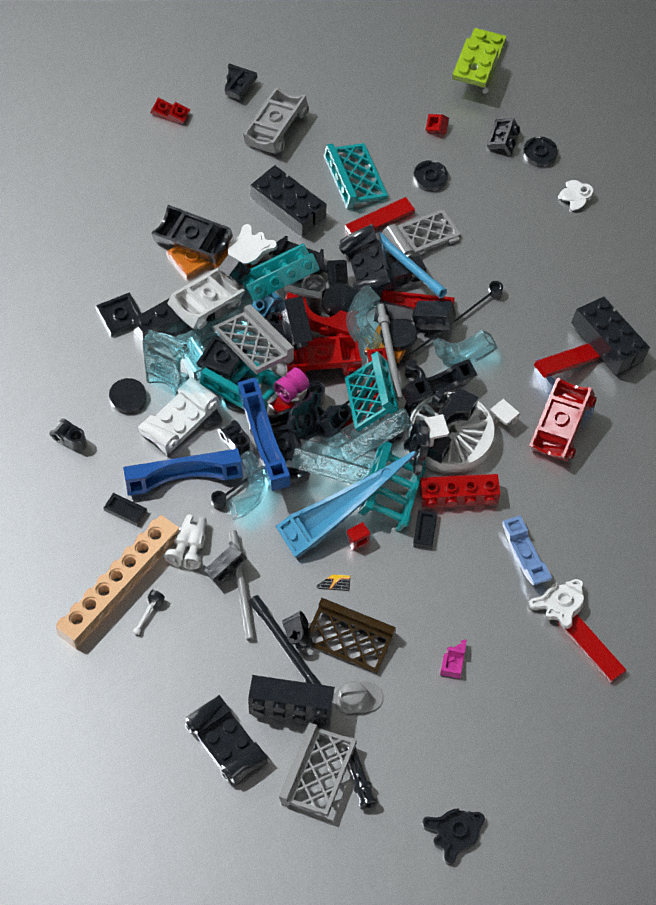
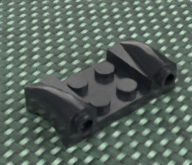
M171 205L167 206L165 216L159 227L151 233L156 242L169 247L172 244L198 254L201 259L217 264L233 237L231 228Z
M370 224L340 240L339 249L343 255L346 254L350 259L356 283H353V289L361 301L367 304L375 294L397 288L379 229Z
M286 409L281 413L269 415L268 418L275 440L288 468L290 484L308 481L311 472L301 440L287 429L291 409ZM264 472L265 483H269L266 473Z
M220 695L185 717L186 723L184 724L187 730L196 736L221 769V774L225 780L230 781L234 787L250 772L268 764L267 755L257 742H253L232 715L231 709Z

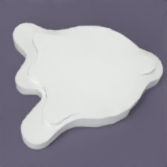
M245 224L241 228L240 235L229 244L228 254L241 261L244 265L251 263L252 266L261 260L266 253L276 250L277 243L274 240H266L262 232L253 235L251 226Z
M574 579L566 582L565 585L557 586V583L547 589L544 595L531 599L529 602L530 608L532 610L546 609L547 619L558 620L563 628H570L573 617L584 606L583 582L579 579Z

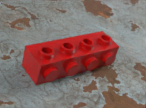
M498 474L422 477L420 480L422 507L436 508L437 506L455 507L457 505L498 504L500 499Z

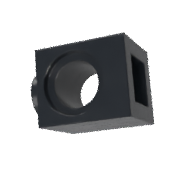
M229 254L218 268L228 279L241 285L251 271L241 261Z

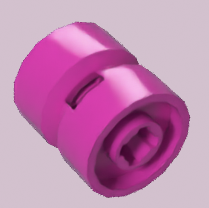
M295 367L285 377L280 378L274 383L277 395L287 403L296 398L298 393L301 394L310 386L306 375Z

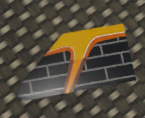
M332 574L316 587L318 589L349 591L350 576Z

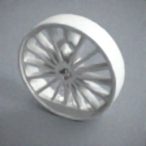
M448 392L447 400L452 392ZM433 396L420 402L414 409L408 424V436L414 423L427 418L423 415L424 413L428 412L431 417L438 415L433 410V408H436L432 404ZM447 401L439 407L440 410L443 406H447ZM478 401L477 408L468 421H455L447 426L448 436L452 439L448 452V462L442 461V463H439L426 456L424 466L437 473L457 475L474 470L487 459L493 446L495 431L492 417L484 405ZM476 416L481 420V421H477V422H474V423L467 424L469 421H471L472 419H474ZM485 426V431L471 430ZM470 436H473V437H481V439H480V441H479V440L474 439V438H472V437H470ZM466 442L475 445V449L473 450ZM459 444L470 454L466 460ZM452 445L455 446L461 462H451Z

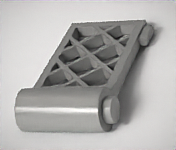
M443 209L399 226L396 224L389 225L382 232L391 243L409 258L448 242L450 244L455 243L461 237V233ZM441 216L444 223L434 221V218ZM426 223L430 226L429 229L419 227V224ZM432 225L442 228L441 233L431 230ZM405 229L415 230L414 235L406 233ZM444 229H447L452 231L453 234L447 235L444 234L443 231ZM417 231L426 233V238L416 236ZM433 235L439 237V240H429L428 237ZM415 240L424 243V245L417 248L413 242Z

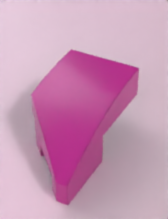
M462 640L460 644L453 648L452 646L447 648L446 654L443 656L440 675L460 679L467 640Z

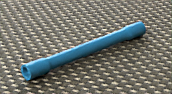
M380 232L384 248L426 284L439 298H443L447 294L445 287L430 277Z

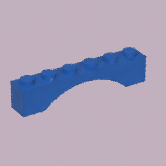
M257 378L238 382V393L271 491L289 487L290 474L275 440Z
M238 448L123 467L128 496L147 493L165 482L184 477H212L221 480L243 477Z

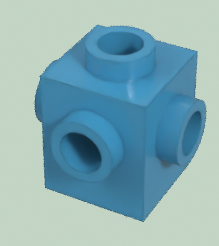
M273 292L254 301L252 306L264 318H267L270 313L279 312L278 304L283 299Z

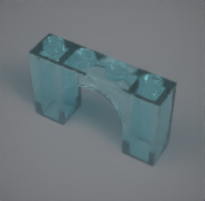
M238 309L228 312L218 319L210 320L200 330L192 329L172 339L174 352L190 377L194 380H200L201 371L203 370V368L197 367L196 363L202 355L200 350L202 345L212 339L213 336L219 337L214 332L213 326L241 314ZM244 320L237 322L240 325H247ZM224 328L222 331L231 333L232 329ZM235 329L234 333L244 334L245 331ZM248 331L247 335L255 336L252 331ZM232 339L234 343L242 344L241 339ZM246 340L245 344L255 345L256 341ZM247 350L246 354H253V350Z

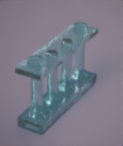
M382 406L378 407L376 412L380 411ZM401 408L393 414H386L359 432L355 429L353 422L340 430L336 435L325 439L332 455L336 456L341 453L345 463L349 465L407 430L413 424L406 410ZM366 415L362 417L360 423L365 420Z
M307 439L303 441V449L295 448L291 463L293 468L353 485L370 475L374 458Z

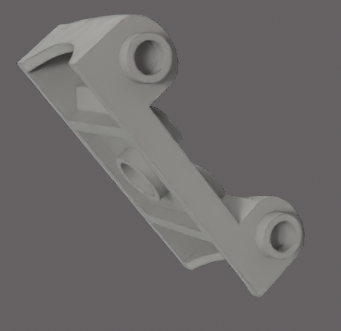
M275 87L243 133L245 144L275 154L283 151L285 147L284 133L296 116L303 118L309 112L306 95L290 96L280 88Z

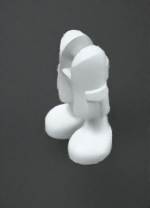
M191 514L186 516L182 527L179 528V532L175 537L176 549L167 550L164 556L167 562L180 567L185 548L189 547V552L186 554L183 562L184 567L189 570L200 567L201 558L197 556V551L203 548L207 519L204 517H200L198 524L193 525L194 515Z

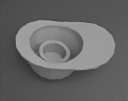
M350 681L341 685L334 694L336 708L345 714L374 711L380 707L383 701L381 689L372 682Z

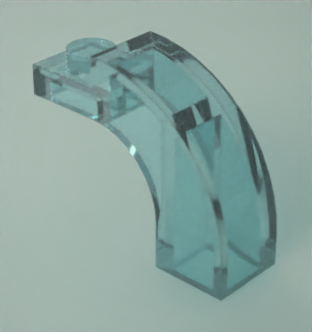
M367 285L354 297L347 312L346 323L348 331L355 342L362 339L366 347L377 349L383 339L369 324L366 313L376 307L380 297Z
M481 329L462 342L449 343L439 338L432 342L436 355L442 360L444 366L447 367L470 359L471 363L477 362L498 349L492 335Z
M252 450L240 456L248 478L247 489L245 493L232 497L226 502L233 520L239 519L254 510L262 502L268 489L269 482L264 467H258V458L253 454Z

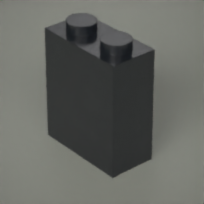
M303 296L283 300L278 304L285 338L294 347V350L305 348L313 339Z

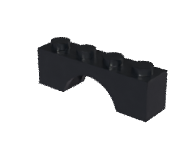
M470 359L454 364L434 376L428 378L423 376L410 381L401 390L410 407L434 396L439 388L450 391L468 384L478 374Z
M458 387L455 393L452 392L450 394L447 406H443L438 415L443 414L447 426L455 421H468L477 408L479 397ZM449 436L434 439L433 446L428 448L427 457L442 463L450 450L452 439Z

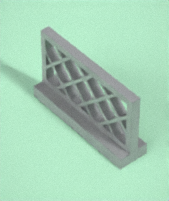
M251 304L244 307L243 313L213 326L214 332L255 374L282 361H285L287 364L293 361L294 347ZM244 320L247 325H240L237 322ZM229 328L232 331L231 333L223 332L222 329ZM235 329L244 330L245 333L237 334L234 333ZM248 331L256 332L257 336L247 335ZM232 339H241L242 344L234 343ZM249 340L256 342L255 345L245 344V341ZM265 342L268 344V347L258 346V343ZM243 349L253 350V354H244ZM256 351L267 352L266 356L255 355ZM269 353H276L279 356L276 358L269 357ZM254 360L264 361V363L259 366H256L253 362Z
M309 723L280 792L279 799L281 805L287 807L292 805L328 817L357 740L319 729L316 724ZM320 736L328 737L331 743L320 748L318 740ZM343 742L350 744L349 749L341 754L336 745ZM334 747L337 755L326 760L323 751ZM320 753L324 761L313 766L310 761L311 758ZM340 759L342 763L341 769L332 772L329 764ZM327 766L330 774L319 778L315 770ZM313 772L316 780L305 785L303 781L304 775ZM332 778L335 783L334 787L325 791L321 783ZM319 784L322 793L311 797L308 789ZM305 790L309 799L303 802L296 801V795ZM325 796L327 800L325 809L316 807L314 801Z

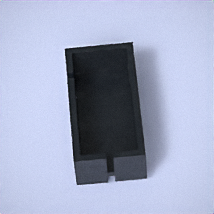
M276 165L250 185V198L301 237L313 229V225L316 226L326 217L327 204L292 177H286V173Z
M603 296L577 308L571 324L615 374L629 369L630 366L633 367L643 362L650 346L617 310L613 311V305Z
M252 675L248 696L249 714L258 718L267 716L279 721L287 719L299 724L312 721L313 724L319 727L330 726L335 687Z

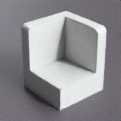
M504 399L490 409L493 423H496L498 420L504 425H508L510 422L513 424L518 422L520 413Z
M443 414L424 418L428 424L429 447L433 446L434 439L449 435Z

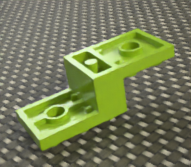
M474 28L471 38H466L452 74V79L485 88L489 76H493L506 41V36Z

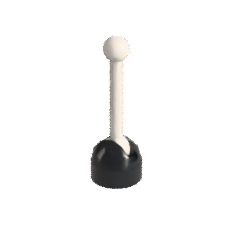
M152 589L148 594L147 600L150 605L138 626L133 629L135 635L141 633V627L153 606L161 605L165 599V596L159 591Z

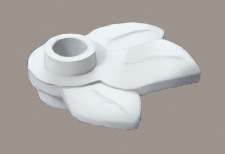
M571 180L566 182L567 188L560 192L558 199L569 201L570 210L576 211L584 207L586 201L592 197L593 188L589 184H582L577 180Z

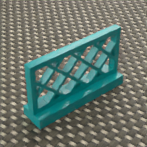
M333 143L327 144L324 158L347 209L354 208V204L388 198V194L365 143L335 147ZM354 150H362L363 155L355 153ZM343 152L348 156L344 158L340 156L338 153ZM351 156L355 159H358L359 161L356 164L348 159ZM364 162L368 164L369 168L366 169L360 166V163ZM347 164L354 169L351 172L345 169L344 165ZM357 169L365 174L362 177L360 175L355 174L354 172ZM369 175L373 177L375 181L372 182L366 179V176ZM352 177L360 182L357 185L351 182L350 178ZM362 183H365L371 187L369 190L361 187L360 185ZM373 188L379 190L381 194H375L371 191ZM358 190L366 195L357 197L356 192Z
M378 351L371 355L372 361L345 378L354 426L358 432L388 413L393 416L399 413L388 361ZM373 368L371 374H370V375H367V373L369 372V370H371V369ZM358 378L355 385H353L352 381ZM364 379H367V381H366V383L364 384V386H361V384H362V382L364 381ZM373 380H376V382H375L373 388L370 387V385L372 384ZM361 390L358 397H355L357 391ZM369 391L368 397L364 399L366 392ZM379 393L376 400H372L375 394ZM361 402L364 403V404L362 405L361 409H360V410H357V408L359 407L360 403H361ZM373 404L370 411H366L368 406ZM378 406H382V409L376 412ZM363 415H366L365 420L360 423Z

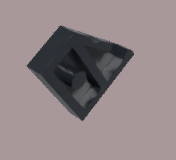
M229 63L228 75L226 76L227 83L224 89L225 95L240 100L258 78L257 72Z

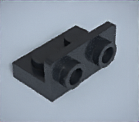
M515 118L495 119L486 144L489 150L505 149L507 155L512 154L516 146L517 137L520 134V126L517 125Z

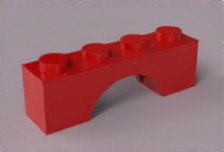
M288 292L285 299L299 296ZM303 297L311 331L329 337L353 335L357 321L356 315L340 310L332 317L318 316L309 309L306 298Z

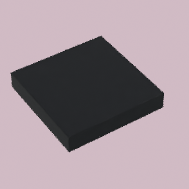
M130 292L96 305V309L111 336L133 328L132 319L141 314Z
M213 336L196 363L197 367L203 369L206 367L216 374L231 379L242 359L221 338Z

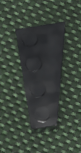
M170 298L132 319L133 331L143 344L164 338L167 334L173 332L176 334L183 332V329L190 327L167 304ZM215 312L208 315L207 322H215Z

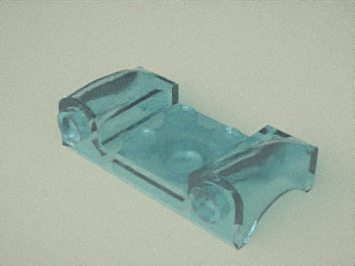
M150 330L142 340L146 381L149 384H167L173 389L175 396L179 394L178 389L189 379L188 374L181 372L180 361L185 359L189 353L187 344L173 336Z

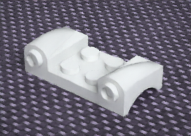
M216 268L172 293L167 304L187 325L194 330H200L206 325L208 315L225 305L228 309H236L242 302L241 298L245 290L229 284L223 273Z
M192 377L178 389L179 394L155 417L150 415L138 427L140 435L154 442L167 456L220 406L218 397Z

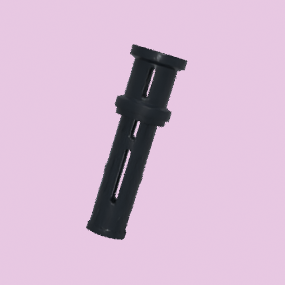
M355 746L349 761V767L355 782L354 792L358 794L360 800L359 807L361 810H366L376 806L378 801L373 796L371 790L372 783L367 781ZM354 761H355V763H356V766H357V769H358V772H359L358 774H357V771H356V768H355V765H354Z

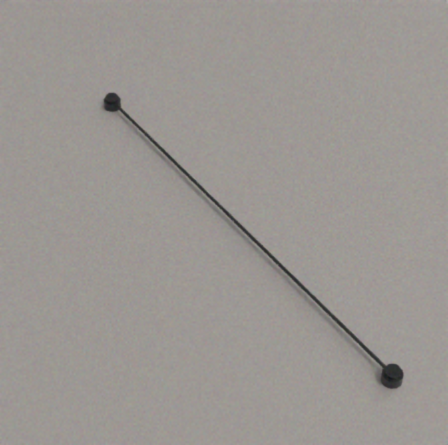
M492 281L488 288L489 294L458 316L454 323L489 296H500L503 292V284L499 281ZM445 330L437 332L396 365H400ZM263 465L227 493L223 491L213 492L211 504L216 508L225 506L226 496L264 468Z

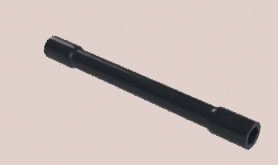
M259 595L253 596L249 600L250 605L264 621L305 682L322 685L294 646L288 642L286 635L269 613L268 608Z

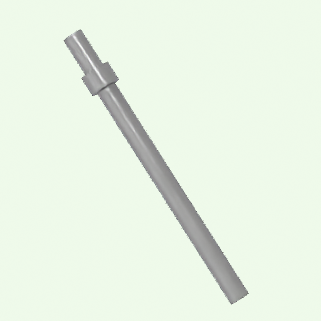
M379 304L377 305L379 313L378 322L382 328L396 399L400 401L403 399L389 330V316L386 315L385 305Z
M230 531V540L242 551L237 531ZM241 564L235 571L247 641H252L255 638L243 565Z

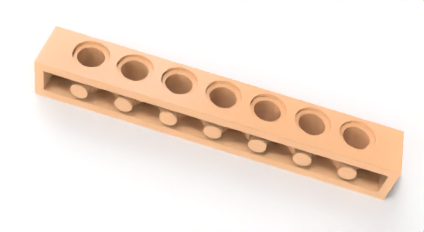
M162 515L157 519H153L148 529L137 536L135 543L124 550L122 557L118 561L115 560L105 575L102 574L97 579L93 588H89L84 593L83 598L78 603L73 604L70 612L65 617L59 619L56 624L57 635L77 649L173 545L175 537L179 532V527ZM153 537H160L157 540L152 539ZM142 550H146V551H147L146 553H143V554H142V553H139V552L142 551ZM129 564H134L133 567H126ZM116 578H121L118 582L113 581ZM103 592H108L105 596L100 595ZM90 606H94V607H95L93 610H88V609H87V608L90 607ZM75 621H82L80 624H73Z

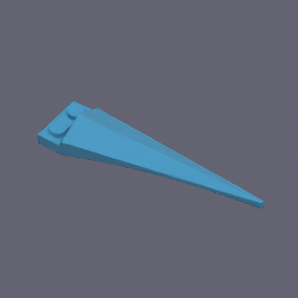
M413 451L357 483L289 515L275 527L294 557L299 558L312 547L315 548L407 464L417 452Z

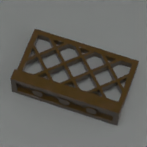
M321 597L318 604L319 607L309 630L310 634L320 631L323 641L313 642L311 647L377 674L390 643L394 639L396 627ZM320 614L329 616L331 623L320 627L318 622ZM341 622L347 623L350 630L339 634L335 625ZM333 626L336 636L325 639L322 630ZM364 630L368 638L357 642L354 632ZM352 634L355 643L344 647L341 637ZM378 637L387 640L385 645L378 649L375 648L372 641ZM338 639L342 648L335 651L329 649L327 643ZM370 641L373 651L362 654L359 645ZM357 646L360 656L355 658L348 657L346 650ZM375 654L378 659L376 666L367 665L365 657Z

